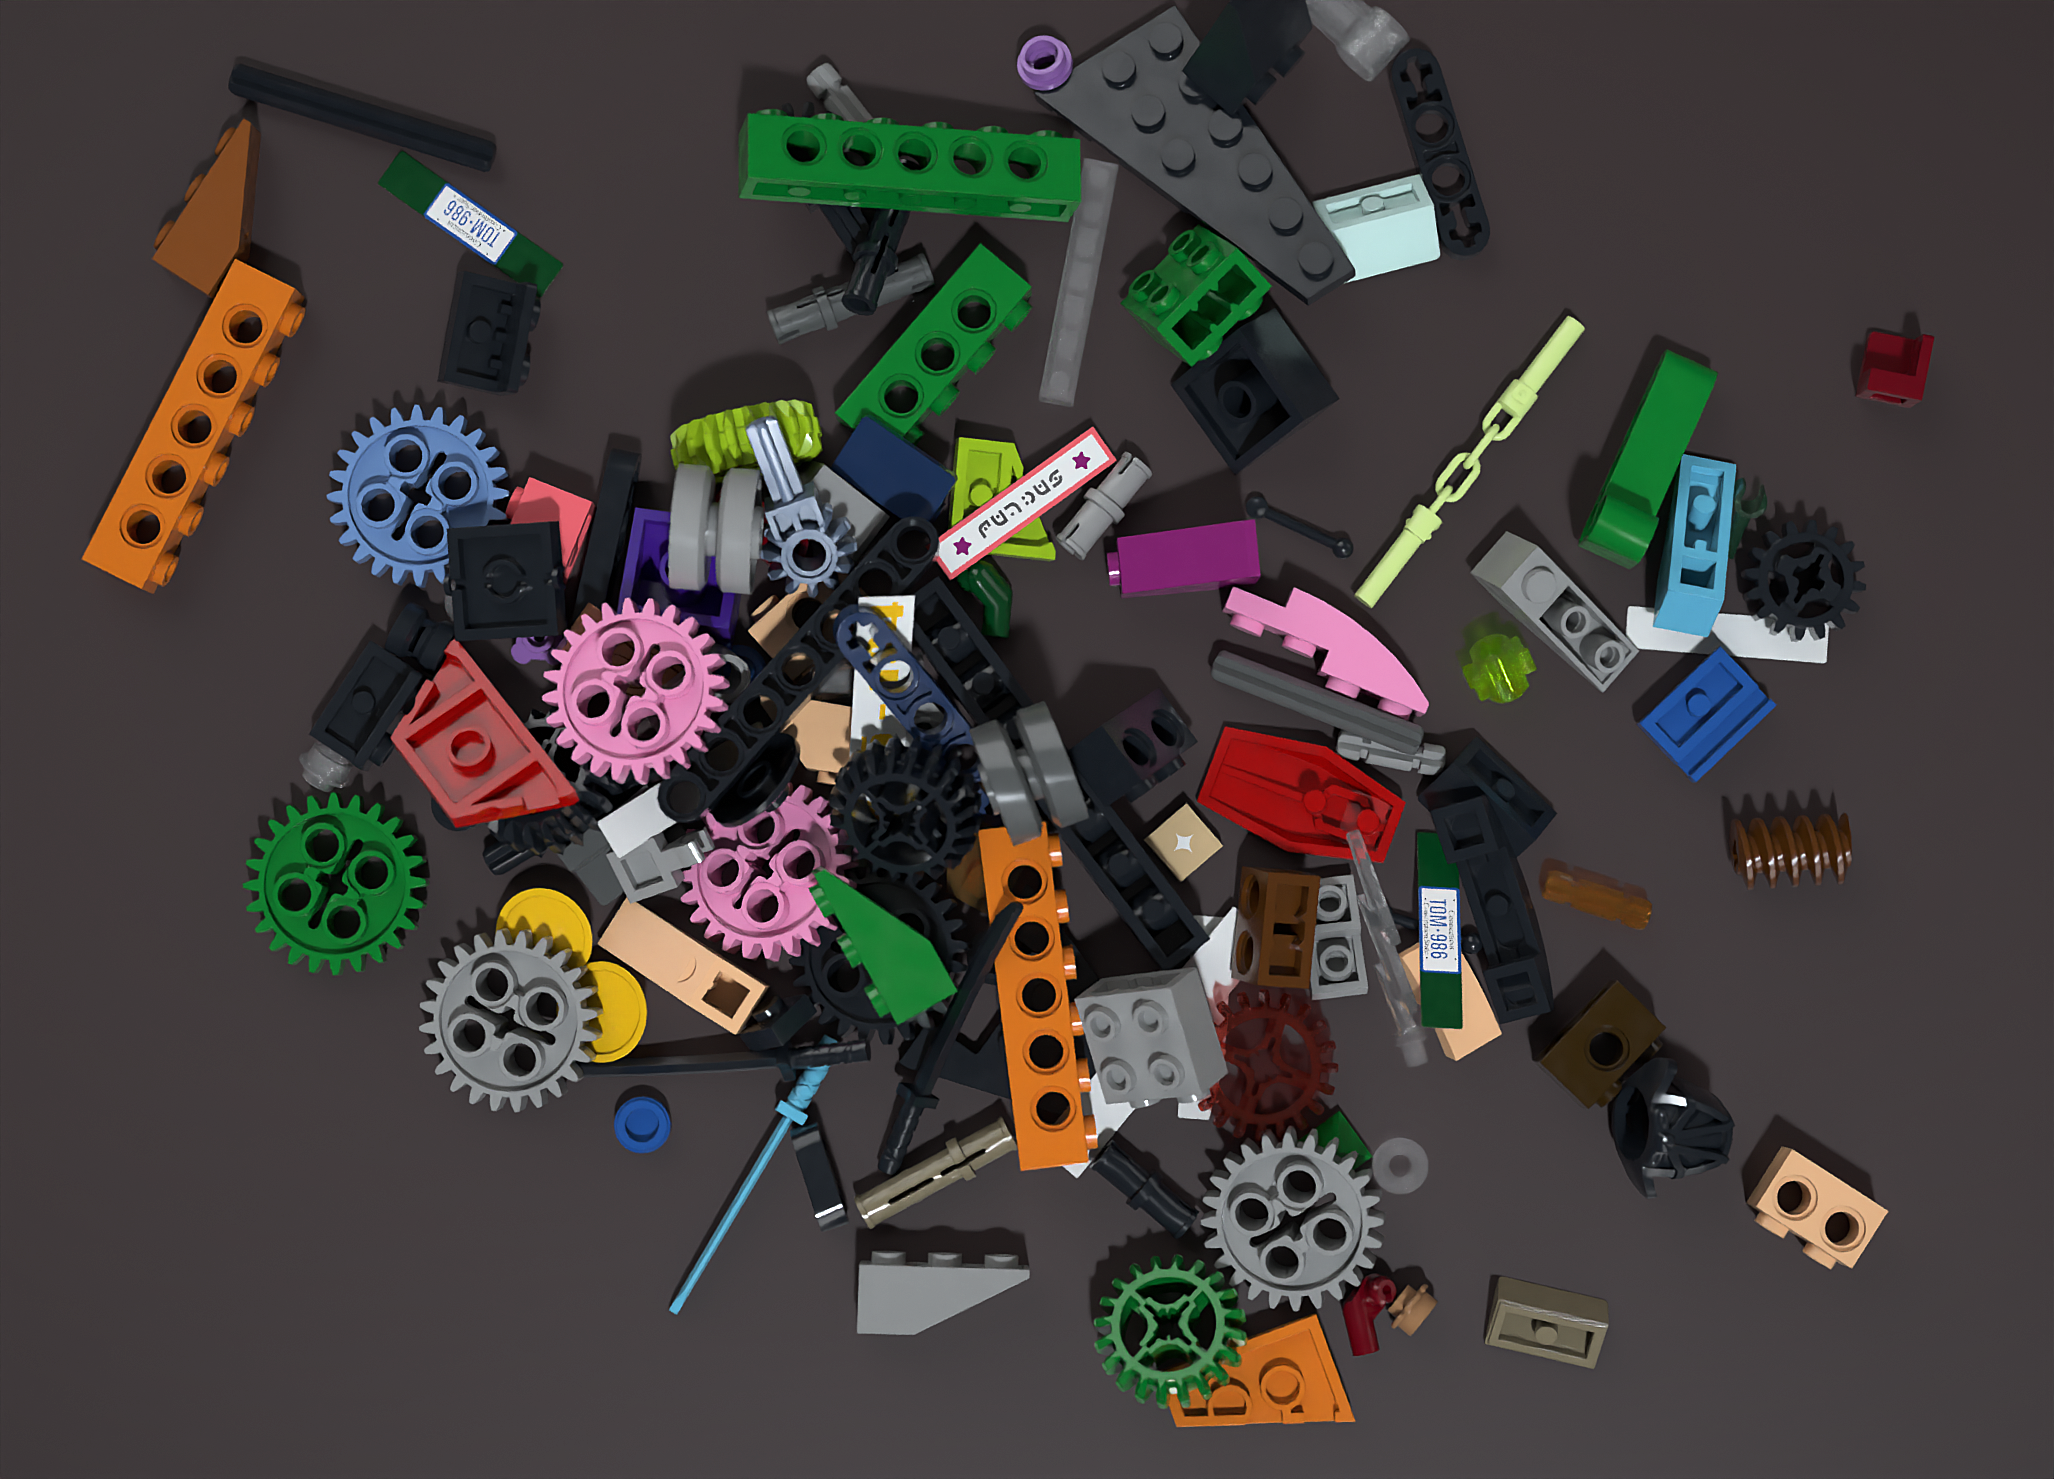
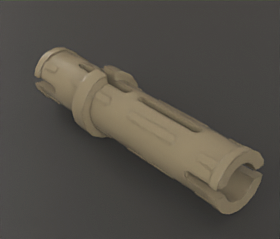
M1001 1116L997 1121L960 1141L956 1137L946 1142V1149L902 1171L900 1174L871 1190L855 1196L854 1201L870 1229L876 1227V1224L922 1201L924 1198L962 1177L966 1182L977 1176L975 1170L1012 1150H1017V1141L1004 1118Z

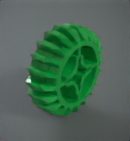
M1174 1255L1171 1260V1269H1164L1160 1257L1153 1256L1150 1259L1152 1272L1143 1275L1141 1268L1137 1264H1132L1129 1267L1134 1280L1131 1284L1128 1285L1123 1279L1114 1278L1112 1286L1117 1295L1120 1296L1118 1299L1110 1296L1101 1297L1099 1302L1101 1308L1111 1316H1101L1094 1319L1096 1331L1105 1334V1336L1095 1341L1094 1344L1098 1354L1109 1355L1102 1363L1105 1373L1110 1375L1120 1372L1116 1385L1121 1392H1125L1136 1385L1135 1399L1137 1402L1144 1404L1152 1392L1156 1391L1157 1405L1161 1409L1168 1407L1171 1394H1177L1181 1406L1188 1408L1191 1406L1189 1391L1198 1388L1201 1397L1208 1400L1212 1397L1208 1384L1210 1379L1213 1378L1218 1384L1223 1386L1230 1382L1229 1375L1222 1367V1364L1231 1367H1239L1241 1365V1355L1230 1347H1241L1247 1344L1246 1332L1236 1328L1246 1322L1247 1319L1243 1309L1232 1308L1239 1300L1236 1290L1231 1288L1221 1291L1225 1283L1222 1273L1217 1271L1204 1279L1206 1266L1201 1260L1194 1262L1189 1271L1186 1272L1181 1255ZM1168 1292H1180L1190 1295V1297L1183 1295L1178 1301L1168 1305L1159 1304L1152 1299L1156 1295ZM1206 1306L1216 1316V1332L1208 1351L1200 1346L1199 1340L1193 1335L1194 1329L1201 1321L1200 1313ZM1136 1312L1141 1317L1143 1324L1148 1327L1145 1337L1139 1343L1141 1350L1133 1358L1126 1349V1330L1132 1315ZM1156 1320L1162 1326L1171 1323L1172 1328L1174 1322L1178 1323L1185 1343L1179 1337L1170 1340L1169 1334L1167 1341L1163 1340ZM1172 1358L1182 1359L1191 1365L1185 1369L1172 1372L1150 1369L1152 1365L1158 1368L1163 1362Z

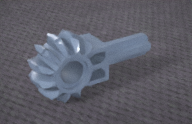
M774 416L756 419L746 426V434L770 494V497L764 498V513L768 521L764 527V536L770 542L762 545L761 558L772 562L768 568V576L771 580H778L787 576L785 591L789 594L797 591L800 583L807 584L809 597L814 598L818 595V583L822 581L828 588L836 590L840 585L836 572L850 574L854 569L853 560L847 556L857 551V539L846 535L850 529V521L847 517H840L831 521L833 506L829 503L822 505L814 481L802 484L778 419ZM814 539L820 542L824 549L819 555L806 558L798 555L794 547L802 540Z

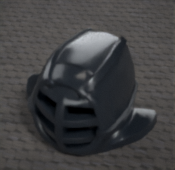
M1654 1058L1631 1075L1623 1083L1622 1089L1616 1095L1612 1108V1128L1617 1153L1628 1178L1646 1199L1657 1197L1653 1177L1682 1179L1684 1176L1701 1174L1720 1166L1722 1163L1726 1165L1730 1160L1728 1154L1733 1141V1127H1735L1733 1118L1720 1099L1713 1093L1683 1078L1674 1077L1677 1072V1062L1669 1058ZM1626 1114H1630L1631 1130L1627 1125ZM1642 1114H1648L1649 1117L1648 1140L1645 1139L1643 1132Z

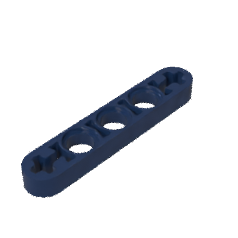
M858 604L842 609L836 616L833 624V636L841 652L913 739L920 736L922 748L928 751L941 744L943 750L941 757L948 761L950 752L955 747L961 744L974 745L969 733V729L973 728L972 725L880 614L872 608L858 606ZM857 621L863 627L871 622L874 624L869 629V633L875 644L880 648V651L873 657L860 640L853 639L848 642L852 637L849 627ZM888 642H891L893 644L891 646L885 647ZM892 661H902L910 666L909 679L898 688L885 687L880 683L879 675L882 668ZM934 702L944 707L945 715L939 726L925 730L914 724V716L920 706ZM978 758L971 768L959 770L958 774H974L975 784L972 791L982 794V804L979 812L982 813V820L989 825L1005 826L1001 815L994 814L992 806L989 804L988 796L978 782L981 780L976 767L981 764Z

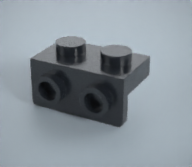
M467 271L457 272L437 382L498 396L517 394L519 386L525 384L530 371V355L525 353L529 331L532 332L536 328L540 317L541 303L539 299H536L537 284L530 282L513 283Z
M370 640L309 735L352 762V765L362 771L368 772L373 763L378 767H382L395 749L390 737L403 716L410 713L414 708L415 697L429 677Z

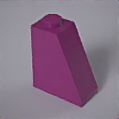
M1255 519L1120 537L1116 541L1117 552L1106 553L1109 586L1120 585L1121 599L1233 588V586L1236 588L1251 587L1256 584L1261 576Z

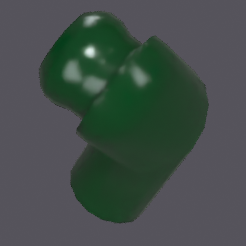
M978 560L957 576V583L961 590L973 592L984 604L981 634L984 637L1008 639L1013 600L1012 588L992 564Z

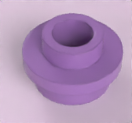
M1046 35L1034 37L1026 42L1017 60L1020 78L1028 87L1035 90H1051L1060 86L1068 79L1073 68V59L1068 47L1060 40ZM1043 63H1054L1052 66L1046 69H1038L1039 66Z

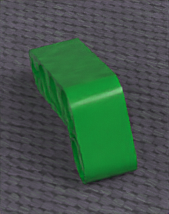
M1668 349L1665 350L1654 370L1578 542L1579 547L1628 569H1631L1641 561L1659 522L1656 514L1718 376L1717 371Z

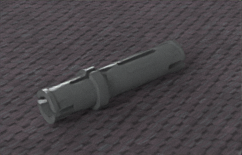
M923 252L897 264L894 274L886 278L877 307L912 293L935 287L930 267ZM849 282L824 290L823 286L812 289L813 294L766 311L778 344H784V342L795 339L798 336L824 327L827 331L838 328L837 322L857 315L846 309L841 302Z

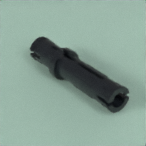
M899 159L906 168L915 171L921 170L919 164L908 159ZM875 209L865 241L856 246L852 258L855 268L847 290L841 299L843 306L849 311L863 316L873 315L876 311L877 302L886 278L894 274L897 267L898 257L895 253L911 211L894 210L893 212V209Z

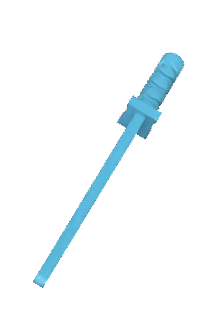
M824 1034L819 1044L828 1043L830 1045L837 1041ZM830 1066L804 1068L805 1071L799 1076L795 1083V1088H792L787 1097L788 1100L786 1102L780 1100L774 1110L783 1115L670 1306L669 1311L677 1315L792 1121L803 1126L808 1117L803 1111L809 1106L813 1094H816L821 1085L820 1082L824 1080L830 1070Z

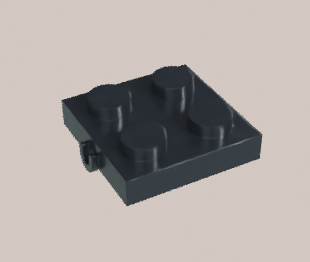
M559 521L446 529L450 574L445 575L443 587L445 594L452 596L455 641L564 635L567 629L564 593L566 586L563 580L564 567L562 566ZM452 579L456 582L455 590L451 588Z

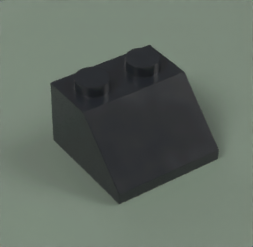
M1231 0L1191 56L1182 72L1230 115H1233L1248 100L1256 106L1276 84L1277 79L1274 75L1278 73L1285 78L1306 54L1299 47L1313 28L1306 0Z
M1275 308L1238 328L1221 343L1216 352L1196 363L1171 384L1234 475L1246 469L1304 428L1340 399Z

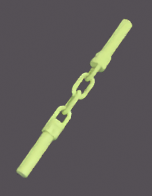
M1567 316L1520 379H1514L1483 420L1482 428L1485 436L1472 453L1463 452L1452 459L1436 481L1435 490L1438 495L1436 500L1429 508L1420 504L1416 506L1413 510V516L1406 519L1403 532L1354 594L1360 602L1369 608H1373L1418 547L1426 540H1429L1431 533L1440 527L1442 521L1436 515L1437 511L1445 501H1458L1470 488L1480 473L1479 456L1492 440L1501 441L1512 433L1538 399L1536 394L1584 332L1585 328L1581 323ZM1503 409L1513 418L1498 433L1500 426L1493 424L1491 427V422L1500 410ZM1462 461H1465L1463 467L1465 469L1472 467V471L1457 491L1451 494L1453 491L1452 486L1448 485L1444 488V484Z

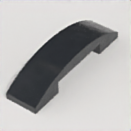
M1481 795L1431 810L1430 813L1447 865L1456 862L1483 944L1489 967L1482 972L1499 1024L1551 1012L1555 1009L1553 990L1538 919L1517 857L1493 807L1486 796Z

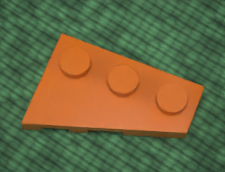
M1315 1313L1250 1336L1247 1339L1246 1345L1230 1347L1241 1355L1242 1363L1239 1367L1222 1364V1367L1229 1375L1230 1382L1223 1386L1218 1384L1213 1378L1208 1381L1212 1392L1210 1399L1205 1400L1202 1398L1197 1388L1188 1392L1191 1398V1406L1188 1408L1181 1406L1177 1394L1170 1395L1169 1403L1176 1427L1230 1426L1252 1423L1297 1424L1319 1421L1356 1422ZM1183 1361L1158 1371H1178L1191 1365Z

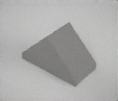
M813 460L805 462L798 471L802 484L814 481L822 505L829 503L833 506L831 521L840 517H847L849 519L850 529L846 535L857 539V551L847 556L857 561L890 517L824 464Z

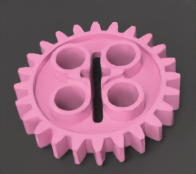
M625 598L622 614L619 615L611 606L604 603L602 604V621L597 623L588 615L583 614L581 619L586 631L580 636L566 629L564 635L572 647L568 652L553 649L551 652L555 659L562 663L560 670L544 672V677L556 684L557 690L542 695V700L548 705L559 707V710L551 714L546 721L553 728L566 727L558 736L556 742L563 748H569L577 744L571 759L579 765L588 762L593 757L590 772L600 778L611 766L612 779L620 784L625 782L630 769H632L636 781L642 785L648 782L650 768H654L665 780L669 779L670 761L675 759L688 769L691 767L686 751L691 746L704 753L709 750L700 737L702 732L720 733L721 728L710 719L711 712L728 710V705L714 696L715 692L730 687V683L722 676L713 675L712 672L721 668L725 664V660L719 654L705 655L713 647L715 640L708 633L694 638L699 630L700 623L691 616L679 625L681 611L672 604L660 617V607L654 599L649 598L644 605L642 613H639L636 603L630 598ZM623 642H634L635 652L631 661L624 666H613L612 655L615 648ZM656 645L660 646L659 654L655 655L650 661L652 648ZM673 665H684L686 674L683 682L675 689H663L662 677L664 672ZM630 685L637 687L642 685L646 688V691L642 698L638 696L630 697L626 694ZM598 693H608L610 704L607 711L600 717L589 718L587 706L591 698ZM648 716H658L660 718V729L657 735L649 741H639L637 729L641 721ZM621 722L622 730L619 736L613 737V728Z
M789 782V794L776 810L772 812L764 811L740 826L733 828L723 827L714 819L713 814L710 812L702 818L715 848L703 853L705 856L704 861L692 865L690 870L682 872L685 877L683 882L692 884L693 889L686 892L681 897V901L690 906H700L690 917L691 922L699 926L709 924L704 937L715 943L723 939L722 950L735 955L742 947L743 957L756 961L761 950H763L766 959L777 962L781 955V946H783L788 954L798 957L801 956L800 939L803 938L810 944L819 946L821 941L816 929L820 925L832 930L838 928L831 915L824 918L808 889L818 883L813 873L811 872L805 878H798L797 864L805 854L811 852L814 854L815 865L813 870L823 866L855 889L857 888V883L844 877V870L859 865V860L852 862L851 856L843 854V850L851 845H838V834L836 832L840 828L831 826V814L827 815L830 809V801L821 796L812 801L813 790L802 784L793 793L792 783ZM773 818L775 823L774 833L769 840L760 844L757 838L758 828L763 821ZM687 829L686 834L696 829ZM799 830L800 837L797 841H793L794 832ZM737 861L739 867L738 876L731 885L724 887L721 880L722 871L730 862ZM766 861H770L769 866L774 871L768 879H766V872L762 869ZM776 896L779 903L778 912L770 921L763 922L761 907L769 897ZM743 898L741 908L736 909L735 904L737 900Z

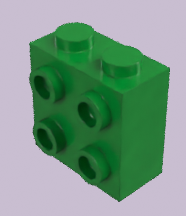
M1199 224L1193 230H1187L1180 234L1171 243L1168 249L1169 254L1153 270H1147L1139 275L1130 285L1129 295L1120 303L1154 341L1191 367L1198 360H1204L1216 352L1222 343V336L1238 320H1244L1251 316L1261 305L1262 296L1272 287L1237 247Z

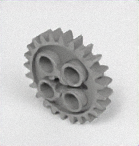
M508 928L496 931L494 944L486 933L474 936L475 951L466 943L454 947L459 963L448 958L439 961L438 966L446 976V979L432 978L427 980L426 985L438 996L436 999L420 1003V1008L434 1014V1020L419 1026V1031L435 1034L436 1041L427 1046L424 1052L425 1054H442L444 1060L437 1066L434 1072L438 1075L452 1070L456 1074L450 1087L452 1092L461 1089L467 1084L472 1087L469 1103L471 1104L481 1101L486 1094H489L491 1111H497L503 1108L507 1097H509L514 1112H520L526 1109L529 1095L537 1108L542 1107L548 1103L547 1089L558 1098L568 1092L563 1077L577 1082L585 1076L576 1061L589 1063L595 1060L597 1056L591 1049L585 1046V1042L602 1037L603 1032L590 1027L589 1020L603 1014V1009L587 1006L586 999L594 995L599 989L597 986L581 987L578 980L586 973L588 968L586 965L572 970L569 969L566 964L572 954L570 948L562 950L556 955L551 954L553 937L551 936L543 937L536 946H533L531 929L520 931L515 943H513ZM491 968L502 971L508 980V990L504 997L496 996L487 985V976ZM541 992L549 993L558 1002L559 1012L554 1021L542 1017L537 1009V999ZM468 996H473L479 1003L488 1007L489 1010L477 1009L469 1005L467 1002ZM514 1009L516 1011L514 1020L523 1026L509 1031L507 1029L509 1020L498 1013ZM469 1019L479 1022L485 1030L486 1038L482 1047L473 1046L465 1037V1024ZM529 1028L546 1031L554 1035L556 1038L555 1043H548L545 1038ZM518 1043L528 1045L535 1053L536 1064L532 1071L523 1070L516 1063L514 1052Z
M1293 1126L1288 1127L1283 1142H1278L1273 1132L1267 1129L1262 1136V1148H1259L1250 1138H1246L1241 1145L1244 1159L1229 1151L1223 1160L1229 1172L1217 1169L1214 1171L1210 1181L1220 1190H1207L1202 1202L1217 1210L1205 1213L1201 1219V1225L1216 1228L1217 1231L1209 1235L1204 1244L1206 1248H1222L1223 1252L1217 1258L1214 1266L1216 1269L1229 1265L1234 1267L1235 1271L1229 1282L1232 1287L1245 1279L1251 1283L1248 1299L1253 1300L1263 1289L1269 1292L1270 1308L1275 1309L1281 1296H1289L1293 1311H1298L1303 1297L1309 1295L1314 1306L1319 1309L1325 1300V1290H1328L1337 1300L1343 1299L1346 1292L1343 1279L1357 1287L1361 1284L1364 1276L1357 1265L1364 1268H1373L1377 1257L1367 1248H1380L1384 1235L1371 1228L1383 1225L1386 1213L1370 1209V1207L1381 1200L1383 1193L1382 1190L1378 1189L1365 1190L1364 1186L1371 1179L1373 1171L1365 1169L1355 1173L1352 1167L1358 1156L1356 1151L1348 1153L1343 1158L1336 1155L1339 1144L1338 1138L1334 1137L1323 1148L1318 1146V1133L1316 1129L1311 1130L1305 1142L1298 1141ZM1295 1170L1305 1171L1314 1178L1316 1188L1309 1192H1301L1290 1184L1288 1174ZM1331 1192L1336 1195V1200L1324 1203L1310 1210L1306 1214L1301 1227L1295 1221L1289 1222L1261 1244L1254 1245L1251 1242L1253 1236L1264 1234L1278 1227L1286 1211L1291 1216H1297L1325 1194ZM1248 1198L1262 1201L1268 1210V1217L1253 1219L1247 1216L1242 1209L1241 1201ZM1326 1218L1336 1219L1345 1227L1346 1236L1340 1239H1330L1320 1231L1318 1222ZM1277 1246H1286L1297 1254L1299 1263L1291 1267L1280 1265L1273 1259L1271 1249Z

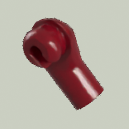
M1377 1273L1365 1276L1358 1287H1354L1343 1303L1342 1311L1353 1356L1366 1355L1380 1350L1373 1321L1387 1303L1392 1304L1396 1298V1285L1390 1277Z

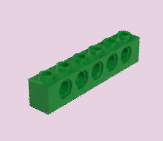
M764 109L755 114L748 113L739 133L738 198L1068 222L1081 203L1080 139L1063 138L1061 133L1049 130L1024 135L1011 134L1007 129L998 126H987L973 131L954 129L951 124L944 122H930L922 126L899 125L898 121L891 118H874L867 122L844 121L843 117L831 113L817 114L811 118L788 116L786 112L778 109ZM792 147L800 148L810 156L811 161H797L790 156L787 149ZM855 152L865 160L866 166H855L849 163L843 153ZM899 156L914 158L921 166V170L915 171L906 168L900 162ZM954 160L968 162L975 169L976 174L969 175L961 172L956 167ZM1009 164L1022 166L1027 170L1030 178L1023 179L1016 176L1011 171Z

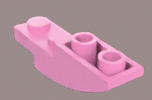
M1234 586L1231 589L1222 612L1233 616L1230 625L1258 637H1261L1264 629L1285 637L1281 645L1282 647L1308 658H1313L1315 651L1325 654L1317 675L1328 679L1325 685L1327 690L1352 700H1356L1360 692L1379 700L1378 710L1406 721L1409 720L1411 714L1420 717L1426 713L1429 702L1413 677L1376 637L1349 616L1323 600L1295 587L1291 590L1284 607Z

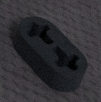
M812 1122L791 1129L790 1135L821 1231L825 1232L849 1224L846 1206L818 1122Z

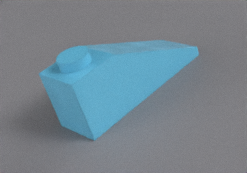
M1683 454L1678 465L1658 575L1653 627L1703 637L1709 636L1724 602L1736 464Z

